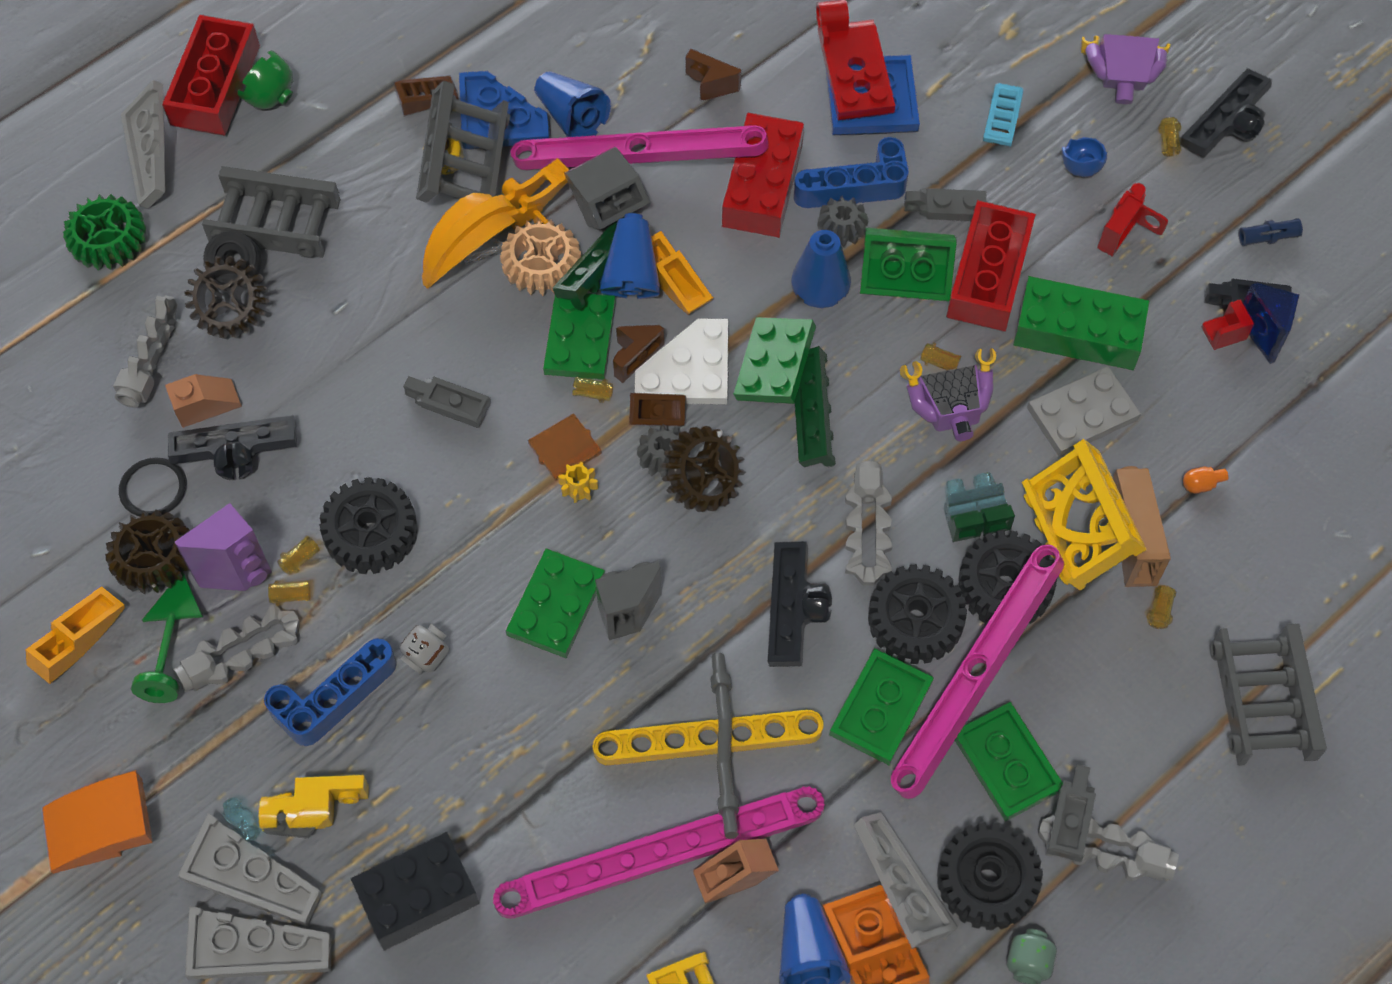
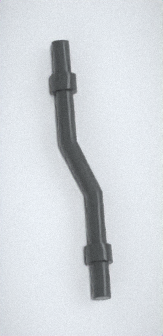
M715 653L711 657L713 675L710 680L712 692L716 695L718 713L717 771L720 797L717 800L718 813L723 818L725 838L735 839L738 837L736 815L739 813L738 798L734 795L730 765L732 717L729 691L731 690L730 675L726 673L724 654Z

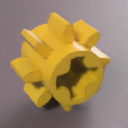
M581 461L579 464L572 466L567 464L566 475L558 476L559 484L562 485V496L569 495L573 498L574 503L585 498L590 500L591 489H598V480L594 479L595 469H587Z

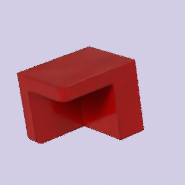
M1241 299L1229 303L1224 316L1203 322L1202 329L1211 346L1216 350L1247 340L1254 322Z

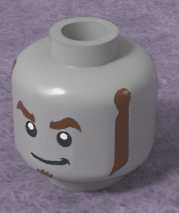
M432 624L428 628L416 625L399 646L400 652L403 654L400 659L419 674H422L423 671L433 672L449 652L448 645L443 641L447 635Z

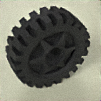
M371 477L364 478V483L361 484L358 479L351 481L352 486L349 488L345 483L339 487V494L334 491L330 495L331 502L326 501L324 503V512L320 514L321 524L319 526L321 536L332 559L334 558L341 567L345 565L346 569L351 572L357 569L359 574H367L369 569H371L373 574L380 573V567H384L387 571L392 568V562L401 563L403 561L402 555L408 556L411 552V544H415V533H417L416 515L409 497L407 498L401 488L398 490L396 484L389 482L387 485L385 480L377 478L376 483L373 482ZM367 523H375L371 528H362Z
M1002 530L997 531L995 536L992 533L986 534L983 540L979 538L967 550L960 567L959 587L962 590V596L965 597L966 604H969V611L973 615L978 613L980 621L985 623L987 619H991L1013 584L1003 581L1001 577L1009 576L1015 581L1036 548L1042 546V543L1038 540L1032 543L1030 542L1031 536L1025 533L1020 538L1017 537L1018 531H1010L1009 535H1005V531ZM1050 555L1046 556L1040 561L1039 565L1044 568L1049 567L1054 563V559L1049 560ZM1057 579L1029 624L1035 622L1038 616L1041 617L1047 607H1049L1055 593Z
M917 564L909 565L907 570H905L904 566L896 569L895 573L890 571L885 575L884 580L881 579L877 583L870 599L868 623L871 626L870 632L872 637H876V643L880 648L883 646L886 648L885 653L891 657L893 654L898 655L897 659L902 662L905 661V658L911 659L910 664H918L919 660H923L925 664L931 663L933 658L939 660L944 657L946 652L950 653L963 633L967 608H965V597L961 596L962 590L958 585H953L954 580L949 575L944 578L942 577L943 571L937 568L935 572H931L930 566L923 565L922 569H917ZM918 610L925 616L916 618L910 614V611Z
M981 822L976 827L970 825L965 827L962 832L956 833L943 850L937 870L938 890L941 891L943 903L948 904V910L953 915L956 913L961 922L966 923L968 921L972 923V927L977 929L981 926L986 927V930H994L996 927H1000V929L1008 928L1010 924H1016L1026 916L1037 901L1043 878V869H1040L1041 860L1039 855H1035V847L1032 843L1027 844L1025 842L1026 837L1022 833L1018 835L1013 833L1014 828L1010 826L1001 828L1000 823L992 822L991 825ZM981 871H993L997 875L998 881H986L982 877Z

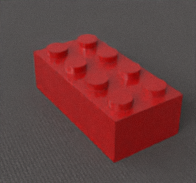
M205 15L198 16L162 104L170 126L226 135L240 99L238 90L243 91L245 85L242 82L251 70L260 48L254 24Z
M747 112L744 126L762 127L766 131L769 145L767 150L761 155L735 157L722 206V227L780 238L803 145L804 123ZM752 137L747 141V144L756 145L761 142L762 138Z
M977 200L952 290L947 318L1006 332L1036 214Z

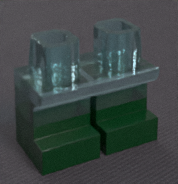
M990 472L975 476L973 480L975 489L965 490L962 479L946 482L944 513L953 542L980 537L981 533L985 536L989 533H997V531L1011 530L1015 518L1012 506L1007 504L1003 484H996Z

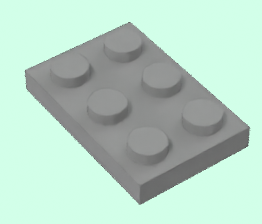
M1109 366L1032 400L1028 403L1027 407L1059 457L1075 449L1073 445L1082 439L1089 443L1138 421L1141 413Z

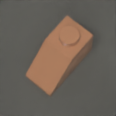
M194 374L165 385L182 428L242 407L233 382L228 378Z
M751 839L737 841L695 869L693 873L704 902L709 903L756 886L779 870L767 839Z

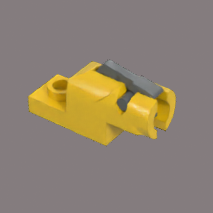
M364 775L295 778L294 796L289 792L270 797H261L259 804V826L263 828L262 832L266 834L309 838L315 829H324L333 825L334 800H338L343 804H354L359 802V799H368L369 785Z

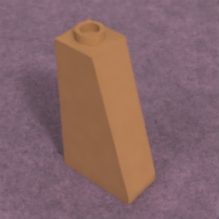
M1135 466L1116 469L1113 480L1147 549L1136 557L1132 554L1121 561L1125 587L1157 586L1170 561V552L1149 469H1138Z

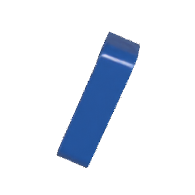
M886 137L878 143L875 163L802 170L795 176L793 199L802 208H816L827 205L830 198L838 202L841 196L844 197L845 201L855 198L856 203L901 198L906 192L909 172L904 146L899 139Z
M372 639L304 700L290 687L279 684L272 686L265 693V706L273 720L296 743L302 746L313 745L394 672L396 659L392 648L384 639ZM353 677L362 678L356 685L347 684ZM329 699L337 700L335 705L330 708L322 707L325 701ZM289 700L286 707L282 709L275 708L278 702ZM312 722L307 730L297 731L301 723Z

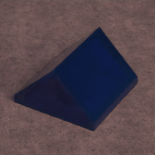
M1254 283L1250 286L1243 302L1254 322L1249 336L1269 364H1272L1276 361L1291 331L1299 294Z

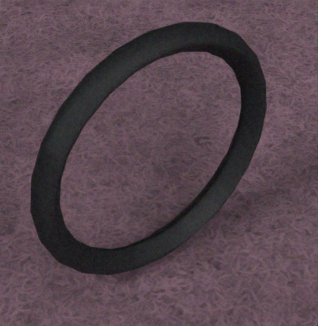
M156 457L147 458L132 465L124 473L119 484V498L124 508L130 513L141 517L142 511L133 507L126 498L125 487L127 481L139 468L149 464H161L171 468L176 473L179 480V489L174 500L158 511L164 515L166 512L173 510L180 503L186 489L184 474L176 464L171 465L169 460ZM145 511V512H147L148 515L151 516L154 511Z

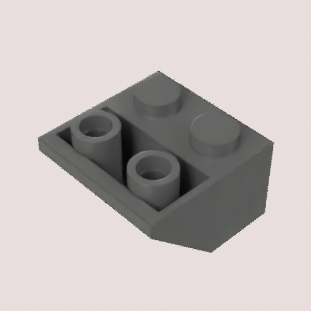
M613 147L564 173L588 227L600 230L623 218L625 214L632 213L650 203L638 174L617 147Z
M659 561L654 563L642 562L635 565L632 569L620 573L611 571L595 580L598 608L609 640L641 631L662 594Z

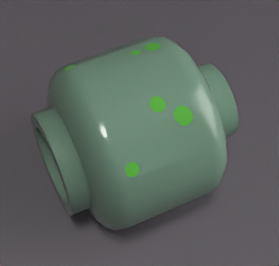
M1027 929L1026 934H1019L1013 937L1007 959V967L1014 974L1013 978L1024 984H1041L1042 981L1051 978L1057 954L1056 946L1047 939V934L1040 930Z

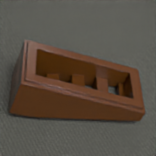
M451 76L407 79L394 82L396 95L404 116L430 109L432 99L430 90H434L443 81L453 83ZM454 87L453 95L456 96L457 100H459L457 92Z

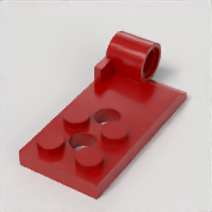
M846 0L817 2L818 34L837 119L842 120L895 113L894 97L874 20L849 22V10ZM853 64H858L862 66L863 69L853 70L849 66ZM857 87H865L866 89H868V92L858 93L854 89Z

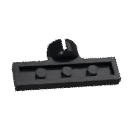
M1247 68L1181 136L1180 145L1206 157L1228 134H1234L1244 141L1254 140L1256 137L1254 135H1259L1264 126L1266 115L1265 111L1255 106V104L1271 88L1272 79Z
M294 415L168 433V458L171 465L211 459L214 460L216 474L227 480H234V468H239V479L246 477L253 468L252 457L258 452L297 447Z
M806 541L774 542L767 660L769 667L802 666L805 626L809 623H826L831 616L832 611H829V607L832 606V596L829 586L825 583L811 584L807 582L808 545Z

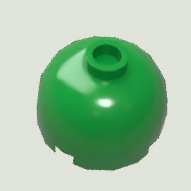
M274 51L267 52L271 57L268 60L261 57L248 72L242 82L246 86L244 93L238 90V96L255 108L270 109L278 103L285 105L293 94V91L290 90L293 83L292 70L289 64Z

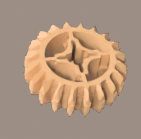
M538 219L534 225L527 221L525 228L516 225L515 234L508 233L507 242H503L501 247L500 261L503 264V273L505 276H508L510 284H516L519 291L527 287L530 295L535 290H539L543 296L545 290L550 289L554 293L553 286L581 257V251L579 250L577 238H574L571 230L565 231L562 223L554 227L551 219L547 224H542V221ZM526 250L527 253L523 255V259L518 261L521 253ZM563 253V258L556 264L555 261L558 259V256Z

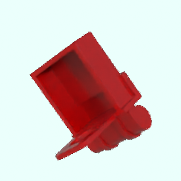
M1133 184L1129 191L1126 190L1113 209L1112 217L1104 227L1097 247L1099 250L1113 257L1136 223L1157 235L1164 233L1168 219L1143 205L1146 196V188L1143 184ZM1149 215L1156 218L1160 226L1151 225L1145 216Z

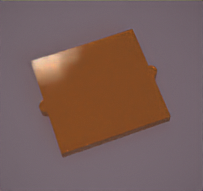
M574 413L528 440V444L539 457V464H544L555 481L558 480L559 475H566L567 464L572 466L579 464L580 461L585 464L602 454L601 449L591 437V431L584 428Z

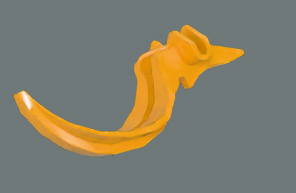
M557 158L522 184H519L514 178H509L502 186L504 195L492 197L490 194L471 193L459 199L444 213L432 231L424 253L423 285L426 288L432 287L463 259L509 226L515 230L516 225L522 227L527 221L531 220L536 224L538 219L542 221V224H547L549 220L540 212L566 185L568 181L564 173L569 171V169ZM546 180L551 183L543 191L530 197Z

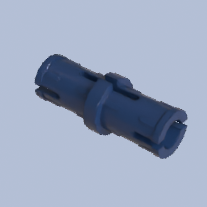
M1299 218L1280 222L1268 220L1262 225L1239 228L1238 237L1242 246L1263 242L1275 244L1280 239L1301 237L1303 227ZM1280 230V232L1260 235L1262 232Z

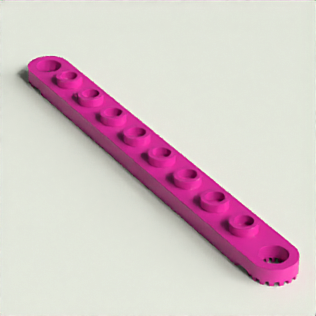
M808 786L740 806L739 813L736 815L738 837L735 839L725 838L723 818L718 813L527 874L521 878L500 884L495 889L493 904L498 914L508 919L518 918L722 852L739 840L762 839L815 822L823 813L824 798L816 788L813 789ZM803 797H810L816 802L817 807L812 812L803 813L797 807V802ZM510 891L517 892L521 896L518 906H515L514 909L505 908L501 904L503 895Z

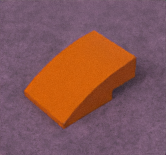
M136 770L82 787L42 807L50 869L53 874L122 856L121 851L153 843L143 780Z
M882 884L823 905L825 916L850 969V984H930V977L917 949L911 948Z

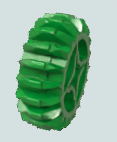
M99 194L97 200L94 201L87 197V204H77V212H69L70 220L64 221L65 230L63 231V238L68 251L71 252L77 262H82L87 268L93 265L98 271L103 265H106L111 270L112 265L115 263L123 267V260L126 258L133 260L132 252H141L140 244L145 243L144 233H146V226L143 221L144 218L132 201L127 202L123 196L116 199L115 196L110 194L104 199ZM123 222L126 223L124 231L121 230V224ZM88 233L89 239L87 242H84V237Z

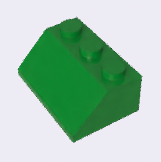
M865 228L860 294L950 301L957 245L955 235Z

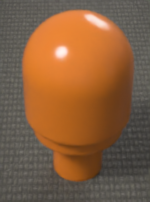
M1206 466L1190 469L1183 477V485L1187 491L1194 494L1211 491L1213 488H1216L1217 483L1228 481V472L1225 468L1213 470L1212 467Z

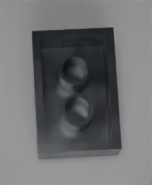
M447 832L350 878L377 940L384 951L480 904L473 885Z

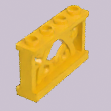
M1085 439L1073 445L1075 449L1030 480L1027 478L1022 481L1026 491L1024 498L1037 516L1034 521L1038 529L1047 538L1048 542L1045 545L1048 544L1056 547L1064 560V567L1059 575L1060 579L1066 585L1071 584L1080 591L1086 587L1087 583L1132 554L1136 557L1147 550L1100 451ZM1076 470L1070 479L1066 478V476ZM1057 482L1063 483L1065 485L1063 491L1057 488L1050 489L1055 493L1054 499L1048 501L1045 496L1046 490ZM1089 484L1092 485L1093 488L1089 494L1084 495L1079 492L1081 488L1086 491V487ZM1075 497L1085 503L1099 501L1101 504L1091 517L1090 533L1077 532L1066 528L1068 514ZM1107 517V525H1099L1100 520ZM1116 543L1102 552L1101 546ZM1089 546L1093 547L1091 560L1081 567H1077L1074 561L1075 555L1082 552L1081 559L1084 561L1089 555Z

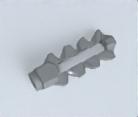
M166 295L164 297H156V317H147L145 322L147 336L139 335L137 339L139 356H129L128 367L120 369L113 385L116 391L115 399L125 406L136 408L140 402H147L154 386L153 370L156 369L161 351H163L170 337V332L175 328L177 303L174 297Z
M864 461L856 465L854 485L845 497V504L855 507L845 520L846 529L855 531L848 536L845 549L854 554L846 565L845 574L855 575L863 586H874L882 576L892 571L890 562L884 554L892 550L891 540L884 533L890 530L892 519L883 509L891 505L892 496L883 485L881 465L873 461ZM875 502V566L865 567L862 566V503L872 504Z
M274 603L270 605L261 622L251 616L247 617L243 621L242 632L239 634L232 628L222 630L217 648L205 640L199 642L195 653L180 661V666L174 668L173 672L185 692L191 689L196 691L207 684H224L228 682L229 670L247 671L253 666V659L273 657L275 647H289L297 644L296 634L300 625L299 619L294 611H281ZM274 624L283 626L284 630L277 632L272 638L262 640L251 649H246L234 655L225 663L215 664L213 657L220 656L225 650L238 643L246 642L251 636L261 631H267Z
M1055 814L1042 820L1038 836L1046 844V856L1050 857L1054 856L1047 854ZM1091 818L1087 837L1099 838L1104 842L1117 846H1127L1131 850L1137 851L1135 859L1133 861L1124 856H1115L1102 852L1094 847H1085L1082 862L1073 860L1075 865H1084L1089 859L1094 858L1096 859L1097 869L1103 873H1107L1123 864L1126 880L1135 881L1144 876L1160 881L1163 878L1172 881L1179 853L1172 852L1170 847L1156 844L1145 832L1138 831L1129 839L1119 825L1109 824L1105 829H1102L1097 821Z

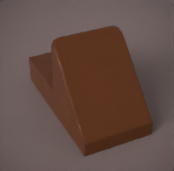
M690 49L685 56L686 75L696 81H701V101L735 93L740 90L741 69L693 49Z
M660 325L619 326L616 328L617 342L623 348L616 353L613 359L614 377L624 383L635 373L636 369L664 345V328Z
M630 393L629 425L664 424L666 426H684L686 395Z

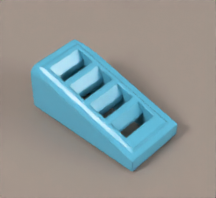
M1001 83L995 85L983 141L1011 147L1023 96V88ZM996 107L1011 109V110H1013V111L1005 110V109H1000V108H996ZM994 118L1009 120V121H1011V122L1002 121V120H997V119H994ZM992 127H993V128L1008 130L1009 132H1008V133H1004V132L994 131V130H991V129H992Z

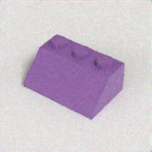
M231 503L175 541L179 552L200 588L246 591L252 586L261 584L267 575L272 572L254 531Z

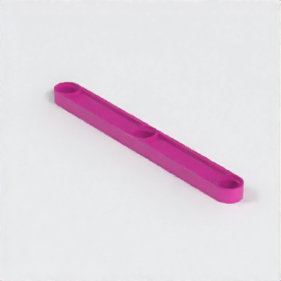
M738 126L523 140L514 144L511 149V157L517 168L532 170L542 169L557 158L566 167H576L613 147H617L628 163L631 164L757 156L764 153L769 144L766 131L762 127ZM752 137L762 138L761 142L756 145L747 144V141ZM637 144L646 145L640 152L631 151L633 146ZM524 151L532 152L530 157L526 159L518 158L520 153Z
M1042 545L1031 554L891 775V784L903 798H915L924 790L1064 567V560L1058 549L1053 545ZM1049 555L1055 556V561L1051 566L1040 567V561L1044 557ZM976 664H987V668L982 675H971V670ZM908 774L916 776V780L911 787L905 789L900 787V782L904 776Z

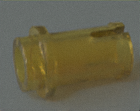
M1167 117L1162 119L1161 124L1158 126V131L1162 136V154L1174 156L1173 148L1176 155L1181 153L1179 132L1182 126L1177 118Z
M926 343L920 358L921 361L925 362L926 366L932 364L945 370L957 369L961 355L936 347L937 343L932 345Z
M579 376L575 377L573 387H576V389L572 390L573 396L599 399V403L611 400L613 383H609L607 379L597 381L580 378Z
M306 535L287 553L282 552L277 563L286 574H297L300 571L299 567L318 553L320 549L316 542Z
M275 580L274 584H268L269 602L280 606L281 602L310 601L309 581L280 583L279 580Z
M1160 585L1155 588L1152 609L1147 612L1148 623L1153 628L1166 629L1173 622L1171 611L1174 598L1176 597V590L1172 587Z

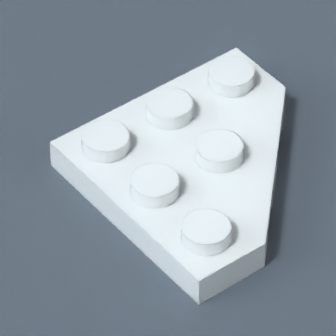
M697 319L635 370V393L686 395L685 404H727L728 319Z

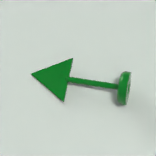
M183 571L181 572L182 581L175 579L171 589L168 588L142 619L143 622L167 620L155 672L148 671L136 675L131 685L132 693L148 702L169 703L177 699L179 693L177 681L163 673L176 619L203 617Z

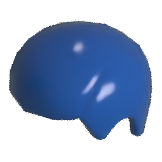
M1095 138L1070 139L1066 148L1062 146V159L1066 170L1075 176L1085 178L1095 175L1103 168L1107 161V152L1104 145Z

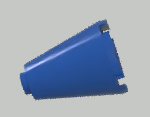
M546 72L537 79L534 89L535 94L567 137L595 136L599 133L596 129L601 123L605 125L611 111L610 98L602 89L554 72Z
M627 213L624 215V218L618 220L600 282L602 294L618 298H627V295H637V299L659 296L660 283L649 222L643 219V215Z
M820 230L811 236L792 272L791 284L793 292L796 296L801 297L808 306L817 308L833 307L838 304L839 300L848 295L851 286V275L840 239L837 234L829 230Z
M799 894L792 897L791 901L785 905L779 983L840 984L845 980L846 984H849L851 979L850 969L819 900L808 894Z

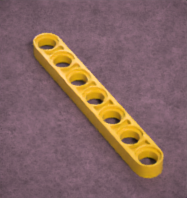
M813 710L732 718V732L736 727L743 726L750 730L751 737L747 741L740 742L731 736V752L814 743L820 739L823 732L822 717ZM718 719L605 731L597 735L593 741L594 757L603 765H619L717 754L718 739L712 745H704L700 742L699 735L705 730H712L718 736ZM811 719L817 724L818 729L813 734H804L798 727L799 723L802 720ZM771 723H778L782 725L785 732L781 737L772 738L767 735L766 727ZM670 734L681 735L685 740L683 746L678 749L668 747L665 740ZM636 738H647L651 742L650 749L643 753L635 751L632 748V743ZM604 741H612L618 747L616 753L611 756L602 755L598 748Z

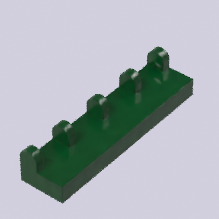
M618 220L613 222L572 268L553 286V291L557 298L570 299L572 305L576 309L581 310L585 306L584 295L588 291L596 293L600 289L598 280L603 275Z
M820 346L810 348L795 399L798 460L803 467L819 463L826 467L836 464L831 446L834 436L830 430L829 414L832 412L827 395L829 378L826 376L825 363L828 360L827 354Z

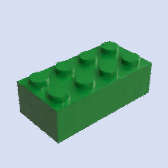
M1028 276L1013 346L1134 371L1142 349L1150 301Z

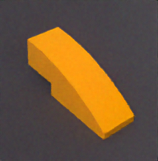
M662 231L651 236L660 288L687 315L712 301V295L681 251L678 250L676 252Z
M101 586L52 621L51 631L25 649L26 665L46 682L52 683L75 664L102 637L125 609V604Z

